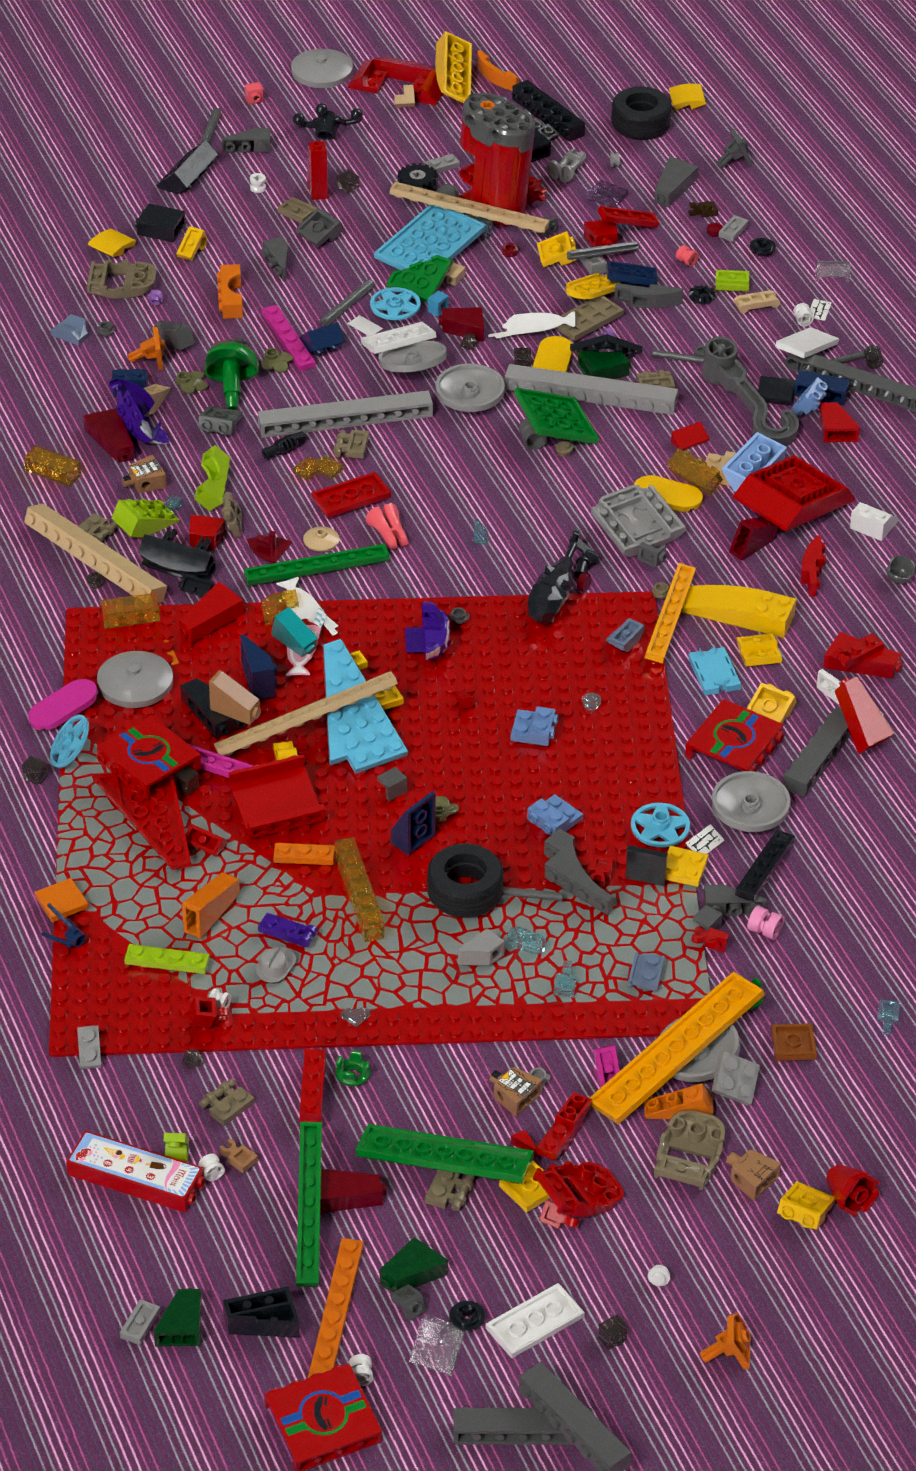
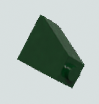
M578 352V366L584 375L608 379L629 376L631 362L623 352Z
M414 1237L379 1269L380 1284L383 1288L392 1292L407 1284L413 1288L446 1276L448 1274V1260Z
M178 1289L154 1329L155 1347L200 1346L201 1289Z

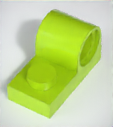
M164 1133L165 1156L187 1162L189 1137L186 1133Z

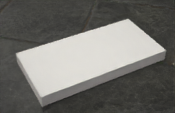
M418 322L362 337L361 344L373 354L436 338V332L424 322Z
M810 327L776 341L775 347L801 358H806L837 345L839 338Z
M557 1283L486 1323V1329L511 1358H514L584 1318L585 1312L562 1286Z

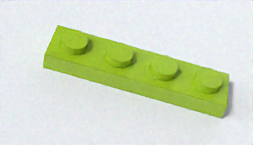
M129 944L125 956V964L198 974H205L209 963V954L135 944Z

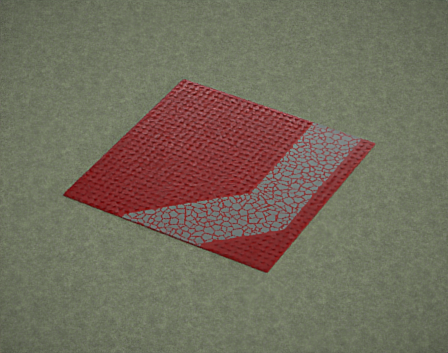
M652 591L571 593L560 611L555 615L554 622L543 625L531 619L528 615L527 601L529 595L316 601L324 609L325 614L338 625L335 628L338 633L333 636L322 625L316 650L311 659L303 665L310 675L286 676V674L294 665L288 659L287 646L271 634L274 617L287 608L286 602L243 603V615L193 643L180 635L179 620L195 604L67 608L63 687L75 680L87 679L95 683L98 694L96 695V701L91 706L77 714L85 716L89 722V731L82 750L70 764L60 768L55 884L71 878L88 902L89 908L65 917L66 919L69 918L80 931L86 934V940L82 946L68 948L64 944L53 941L49 1055L51 1057L79 1056L77 1027L97 1025L99 1027L101 1055L660 1036L669 1024L681 1018L710 992L704 943L696 944L691 941L695 928L701 927L693 922V917L699 912L696 887L666 880L665 885L662 886L625 878L627 849L629 845L665 853L669 850V847H654L638 840L631 830L633 814L642 806L651 803L671 804L685 812L664 661L659 663L645 658L658 621L656 599ZM422 601L433 602L439 610H443L446 613L448 619L454 608H463L468 614V620L463 624H454L449 619V647L442 655L435 659L425 660V652H406L405 628L423 627ZM628 618L644 625V632L639 642L629 652L623 651L605 641ZM244 634L271 657L272 663H276L277 675H274V677L277 679L278 688L275 689V697L259 699L260 716L250 725L215 739L182 701L180 685L196 678L209 685V681L220 670L250 692L241 664L240 635ZM341 639L349 653L360 650L368 661V667L360 670L366 681L390 671L393 673L398 683L395 686L404 698V704L386 709L384 712L408 750V754L405 757L357 774L353 771L348 760L330 765L327 713L323 714L319 719L308 720L302 726L291 727L282 734H274L265 741H257L248 748H240L231 755L226 756L250 765H261L276 760L273 743L292 741L293 747H296L297 755L304 754L305 756L304 767L319 804L323 803L326 809L325 821L249 839L228 784L229 778L203 769L195 772L186 765L173 773L185 834L190 824H193L224 838L228 843L216 857L187 844L192 867L171 870L96 784L95 776L111 773L106 766L98 762L96 757L97 745L150 715L154 716L186 743L217 753L214 743L326 698L324 644ZM173 650L179 664L171 665L173 657L168 655L167 652ZM129 651L150 652L162 657L169 663L173 672V685L170 692L155 704L139 708L121 707L107 701L99 692L97 674L100 667L109 658L120 653ZM467 690L473 696V707L461 709L455 692ZM536 707L555 709V714H558L557 726H553L555 727L554 739H550L548 746L511 741V732L518 709L533 712L536 711ZM396 767L407 777V792L388 801L386 799V788L377 780V777ZM432 791L436 793V796L448 798L449 804L459 805V810L456 813L449 814L445 821L435 822V836L411 854L407 855L391 844V829L406 810ZM555 794L583 813V820L566 832L575 837V854L589 877L594 855L614 859L610 877H605V885L600 887L601 882L598 880L594 881L601 889L613 896V910L608 915L545 878V863L550 859L544 855L545 840L551 835L546 834L541 828L532 824L527 819L528 807L541 798L546 801ZM655 808L647 810L642 814H653ZM668 809L670 816H680ZM635 823L638 832L641 834L645 828ZM686 826L675 830L678 837L684 832ZM689 835L682 842L673 846L690 850L686 844L689 841ZM658 837L653 841L663 842L665 840ZM275 843L335 845L333 865L274 863ZM462 843L475 844L490 850L499 858L504 872L503 887L563 893L562 901L502 895L498 904L485 914L469 918L455 917L444 913L431 902L427 892L428 865L439 851L448 846ZM222 872L239 879L240 894L201 939L184 932L182 903ZM470 877L453 879V881L462 884L478 881ZM266 913H270L306 926L314 925L318 929V933L314 938H311L312 942L308 947H303L258 932V925ZM61 920L54 921L53 936L66 940L65 932L69 928ZM487 928L505 941L504 956L491 965H460L458 963V949L460 946L469 942L475 935ZM129 944L206 953L209 954V963L206 973L198 974L125 964V956ZM274 947H285L292 950L296 955V962L283 980L269 983L258 977L256 967L261 955L266 950ZM635 952H639L638 954L641 955L647 953L665 956L657 991L639 989L634 985L628 987ZM214 988L220 990L221 993L227 992L231 994L228 1017H225L224 1022L214 1020L210 1028L190 1026L189 1007L195 996L209 997Z

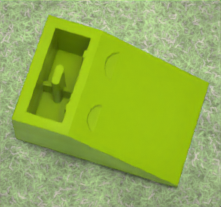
M118 500L112 515V519L130 537H144L145 534L151 535L178 523L180 520L160 500Z

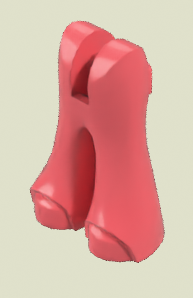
M385 504L383 513L379 506L372 508L367 513V524L370 527H374L381 534L391 550L397 548L396 541H398L401 547L408 545V539L402 528L399 511L395 504Z

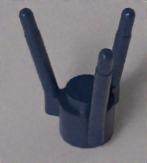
M48 903L47 906L69 929L65 932L66 940L42 932L41 935L64 944L68 948L82 946L86 940V934L80 931L69 918L66 919L52 904Z

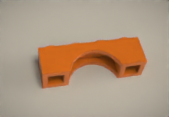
M240 264L220 265V272H217L219 312H222L223 319L243 318L242 294L233 292L235 289L241 288Z

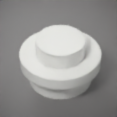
M655 1265L648 1272V1280L653 1285L664 1286L670 1280V1273L665 1266Z

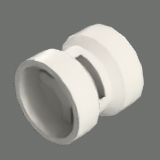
M800 303L795 306L793 312L798 324L803 327L810 325L814 317L809 305Z
M358 1354L351 1357L349 1364L360 1386L370 1384L373 1381L372 1360L370 1356Z

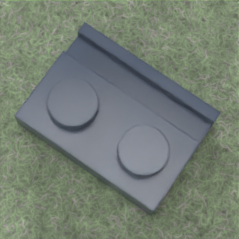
M635 952L628 987L634 985L639 989L657 991L665 956L647 953L641 955L638 954L639 952Z

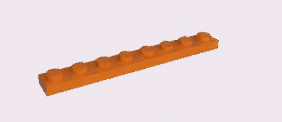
M341 1239L308 1378L315 1373H323L335 1367L363 1250V1241Z

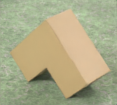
M403 85V94L394 96L395 108L415 106L413 85Z
M453 263L446 275V283L456 286L465 276L466 267Z

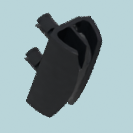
M168 527L163 539L144 535L138 552L141 558L144 559L142 565L177 577H182L181 572L185 574L192 573L203 580L205 578L211 579L216 572L217 563L214 553L206 551L211 543L208 537L204 541L203 536H201L196 548L173 542L178 534V531L174 528L171 531L170 527Z

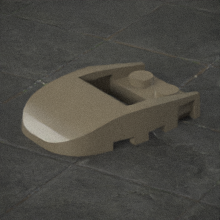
M106 260L104 264L91 261L87 293L112 299L132 298L143 295L155 283L156 268L150 263L137 261L135 264L129 263V260H122L121 263H112V260ZM107 274L125 275L124 286L116 287V289L107 288L105 285Z
M684 1110L676 1113L671 1118L665 1133L661 1134L659 1149L657 1150V1163L654 1166V1177L669 1178L698 1186L699 1190H703L716 1171L722 1152L725 1127L713 1115L694 1110ZM671 1148L708 1158L710 1162L707 1166L669 1156L668 1152Z

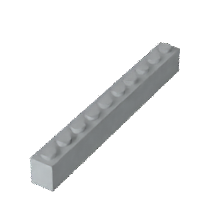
M509 364L505 374V390L515 391L517 387L575 397L577 401L670 415H674L677 405L678 389L514 364Z
M429 390L265 410L258 411V426L261 438L289 435L300 431L306 433L433 417V402Z

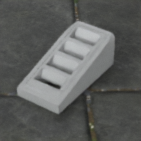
M600 256L579 259L590 275L606 272V262Z

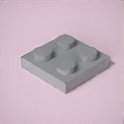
M726 1051L720 1052L711 1092L746 1106L751 1105L760 1065Z

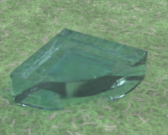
M362 1007L360 1009L347 1008L341 1012V1017L355 1027L359 1026L370 1016V1010Z

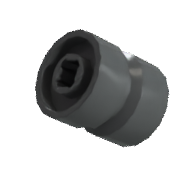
M528 418L520 423L519 431L528 449L537 450L546 444L547 437L537 435Z

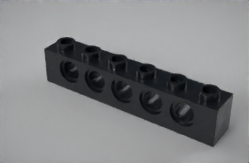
M529 80L512 86V99L543 123L553 127L566 140L571 142L585 136V122Z

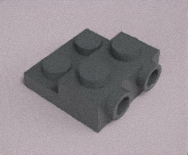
M320 208L314 211L295 229L297 234L317 248L327 239L333 241L343 231L341 221L337 218L334 219L327 211H322Z
M209 406L199 415L198 428L203 429L205 432L215 431L221 435L228 436L237 430V423L242 419L243 412Z

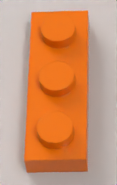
M275 843L274 863L333 865L335 845Z

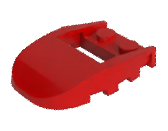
M566 1161L562 1166H557L556 1164L549 1165L547 1171L537 1168L532 1178L541 1184L542 1188L557 1206L556 1212L559 1214L578 1217L598 1215L616 1207L624 1196V1190L614 1175L605 1167L592 1162H581L580 1165H573L571 1161ZM565 1181H568L582 1202H579Z

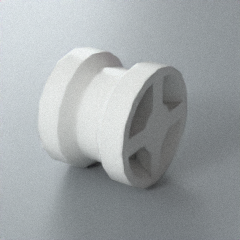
M255 173L250 176V190L252 192L261 193L266 190V177L264 174Z
M214 988L209 997L216 998V1007L229 1008L231 994L227 992L221 993L220 990Z
M208 1154L200 1159L198 1166L203 1167L204 1177L208 1181L219 1179L225 1172V1168L219 1163L220 1160L216 1154Z

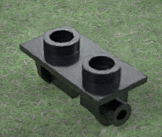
M181 572L183 581L178 583V588L193 594L196 588L195 595L203 597L215 584L210 579L205 578L203 580L192 573L185 574Z

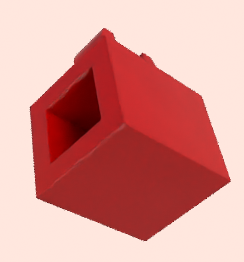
M529 176L527 203L532 204L537 200L543 202L547 199L543 195L547 190L541 188L542 181L532 176Z
M195 996L189 1007L190 1026L210 1028L214 1020L224 1022L225 1017H228V1008L216 1007V998Z

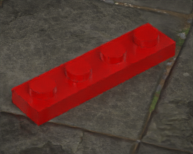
M600 206L598 209L602 220L607 223L613 222L645 226L647 228H657L660 223L653 212Z

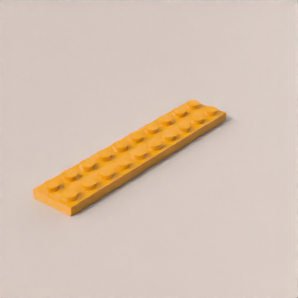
M733 971L590 1097L592 1099L591 1107L619 1125L764 996L763 989Z

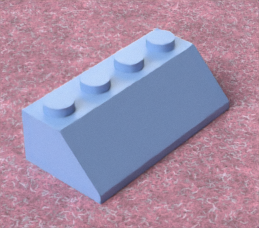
M756 432L722 467V472L733 491L736 492L749 474L784 460L787 447Z

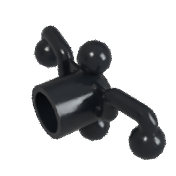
M320 103L315 108L318 115L312 122L305 121V117L301 113H296L292 118L296 125L316 128V137L323 140H332L336 137V130L340 124L348 126L360 123L363 119V112L361 109L355 108L350 113L351 118L344 119L342 116H337L334 112L329 111L325 104Z

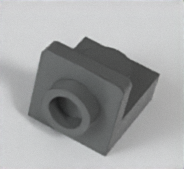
M543 217V219L550 220L545 233L542 232L541 234L546 237L557 232L558 218L548 219Z
M642 542L638 548L637 559L656 568L661 562L666 560L667 545L662 544L657 549Z
M409 1284L390 1294L392 1302L403 1309L405 1318L408 1321L427 1311L422 1293Z

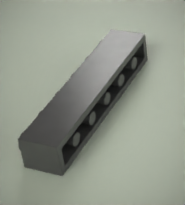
M836 707L832 713L827 715L825 723L819 726L815 736L812 735L808 746L803 747L799 758H795L790 770L785 771L783 781H785L784 786L789 792L805 798L851 734L841 708Z
M539 1362L520 1375L519 1391L524 1398H528L534 1404L536 1410L539 1413H543L549 1419L550 1424L564 1434L567 1442L573 1444L579 1450L581 1456L584 1459H588L594 1465L596 1471H623L630 1466V1450L542 1362Z
M535 1407L454 1408V1445H573L568 1443L564 1434L558 1428H554L550 1424L549 1419L543 1413H539Z

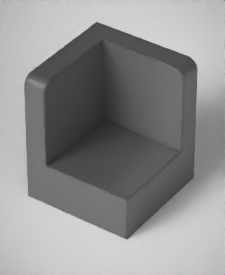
M396 767L377 777V780L386 788V799L388 801L407 792V777Z
M705 905L693 917V922L704 927L706 931H709L710 928L719 930L722 927L723 913Z

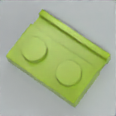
M716 270L715 290L749 291V271Z

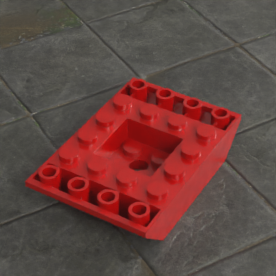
M795 455L749 474L733 494V498L739 501L740 504L747 506L753 512L763 516L767 521L774 523L785 531L855 501V497L848 487Z

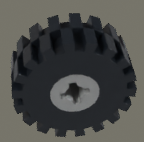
M412 163V166L408 164L406 168L402 167L398 171V182L436 192L438 188V174L432 166L429 168L427 164L423 166V163H419V165Z

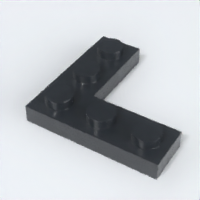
M606 334L570 344V351L576 352L578 355L579 351L611 349L613 352H623L626 357H635L636 354L642 353L643 346Z

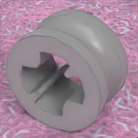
M610 152L611 167L614 165L619 167V152H616V154Z

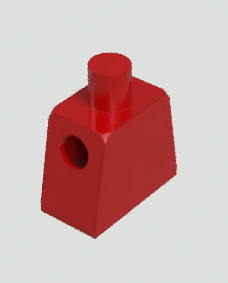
M603 220L584 222V237L592 247L617 244L618 232L616 223H607Z
M191 515L189 529L190 547L196 548L200 537L203 536L204 541L206 537L211 540L207 549H216L225 534L224 518Z

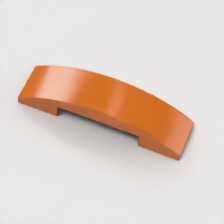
M481 50L477 51V65L481 74L493 84L512 91V86L519 83V77L511 71H501L489 62L490 57Z

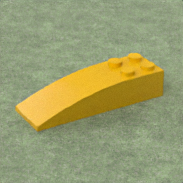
M447 31L443 33L436 43L435 66L437 82L443 94L464 103L471 94L472 43Z
M696 585L690 586L681 612L766 634L773 633L774 636L784 638L795 616L796 598L741 586Z

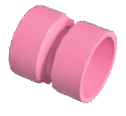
M756 906L749 917L747 929L758 934L762 932L763 936L775 940L782 930L784 916L775 912L769 914L768 909Z

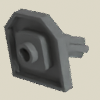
M734 129L731 130L730 134L733 140L724 148L725 154L717 161V164L723 168L731 159L736 160L743 156L748 166L752 165L753 163L746 148L749 146L745 138L741 139Z

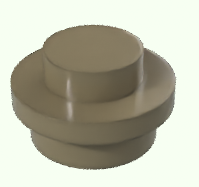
M561 441L556 444V451L560 456H569L573 451V445L568 441Z
M663 582L656 583L652 589L653 596L658 599L666 598L669 586Z

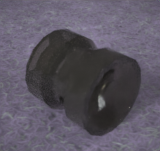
M876 345L865 348L864 356L867 366L871 369L881 367L883 357L880 348Z

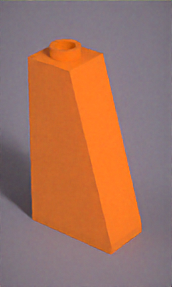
M222 872L182 903L184 932L201 939L240 894L239 879Z

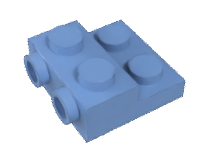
M817 377L799 396L791 410L799 417L803 412L807 415L811 410L815 411L820 405L818 401H821L826 396L825 390L828 385Z
M536 707L535 712L518 709L511 732V741L548 746L550 739H554L555 727L553 726H557L558 714H555V709Z
M554 794L546 801L541 798L528 807L527 819L532 824L541 828L546 834L552 835L559 828L565 832L583 820V813Z

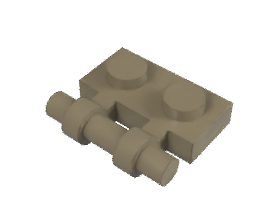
M658 370L657 372L643 371L642 373H636L638 383L675 388L670 371Z
M341 430L336 437L337 443L333 448L334 456L340 457L343 452H346V457L363 459L369 431L351 430L350 434H346V431Z
M226 492L222 499L224 505L222 515L224 520H229L227 521L229 532L232 531L234 538L240 537L242 531V511L237 500L233 499L231 492Z
M93 513L78 527L103 542L106 536L114 533L117 524L115 522L108 524L107 519Z
M229 1079L227 1082L223 1081L215 1091L208 1092L204 1095V1099L199 1102L203 1109L210 1105L212 1108L209 1109V1115L223 1126L255 1104V1098L242 1087L237 1088L235 1091L231 1089L236 1085L233 1079ZM224 1095L225 1098L219 1101L218 1098Z
M438 1170L425 1196V1203L443 1209L450 1203L454 1211H459L460 1207L467 1200L466 1195L471 1191L475 1177L467 1174L461 1180V1173ZM455 1189L459 1190L458 1193L453 1194Z

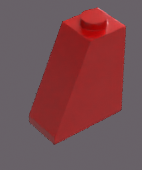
M837 402L820 403L819 421L823 442H858L860 427Z

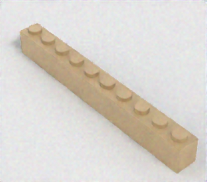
M38 504L27 508L25 524L147 606L164 601L167 585L45 504Z

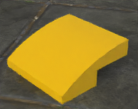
M682 84L669 88L675 110L690 105L691 109H695L706 104L701 84Z
M108 229L93 237L88 242V245L115 257L123 255L125 248L135 247L136 240L116 230Z
M773 633L736 637L739 652L746 667L782 663V655L777 648V640Z

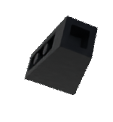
M196 678L180 685L182 701L215 739L249 725L210 710L209 685Z

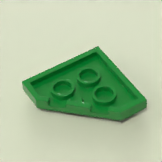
M435 255L425 262L419 261L409 265V268L393 271L386 283V287H400L411 290L418 295L421 301L427 302L428 298L439 289L453 262L451 259Z

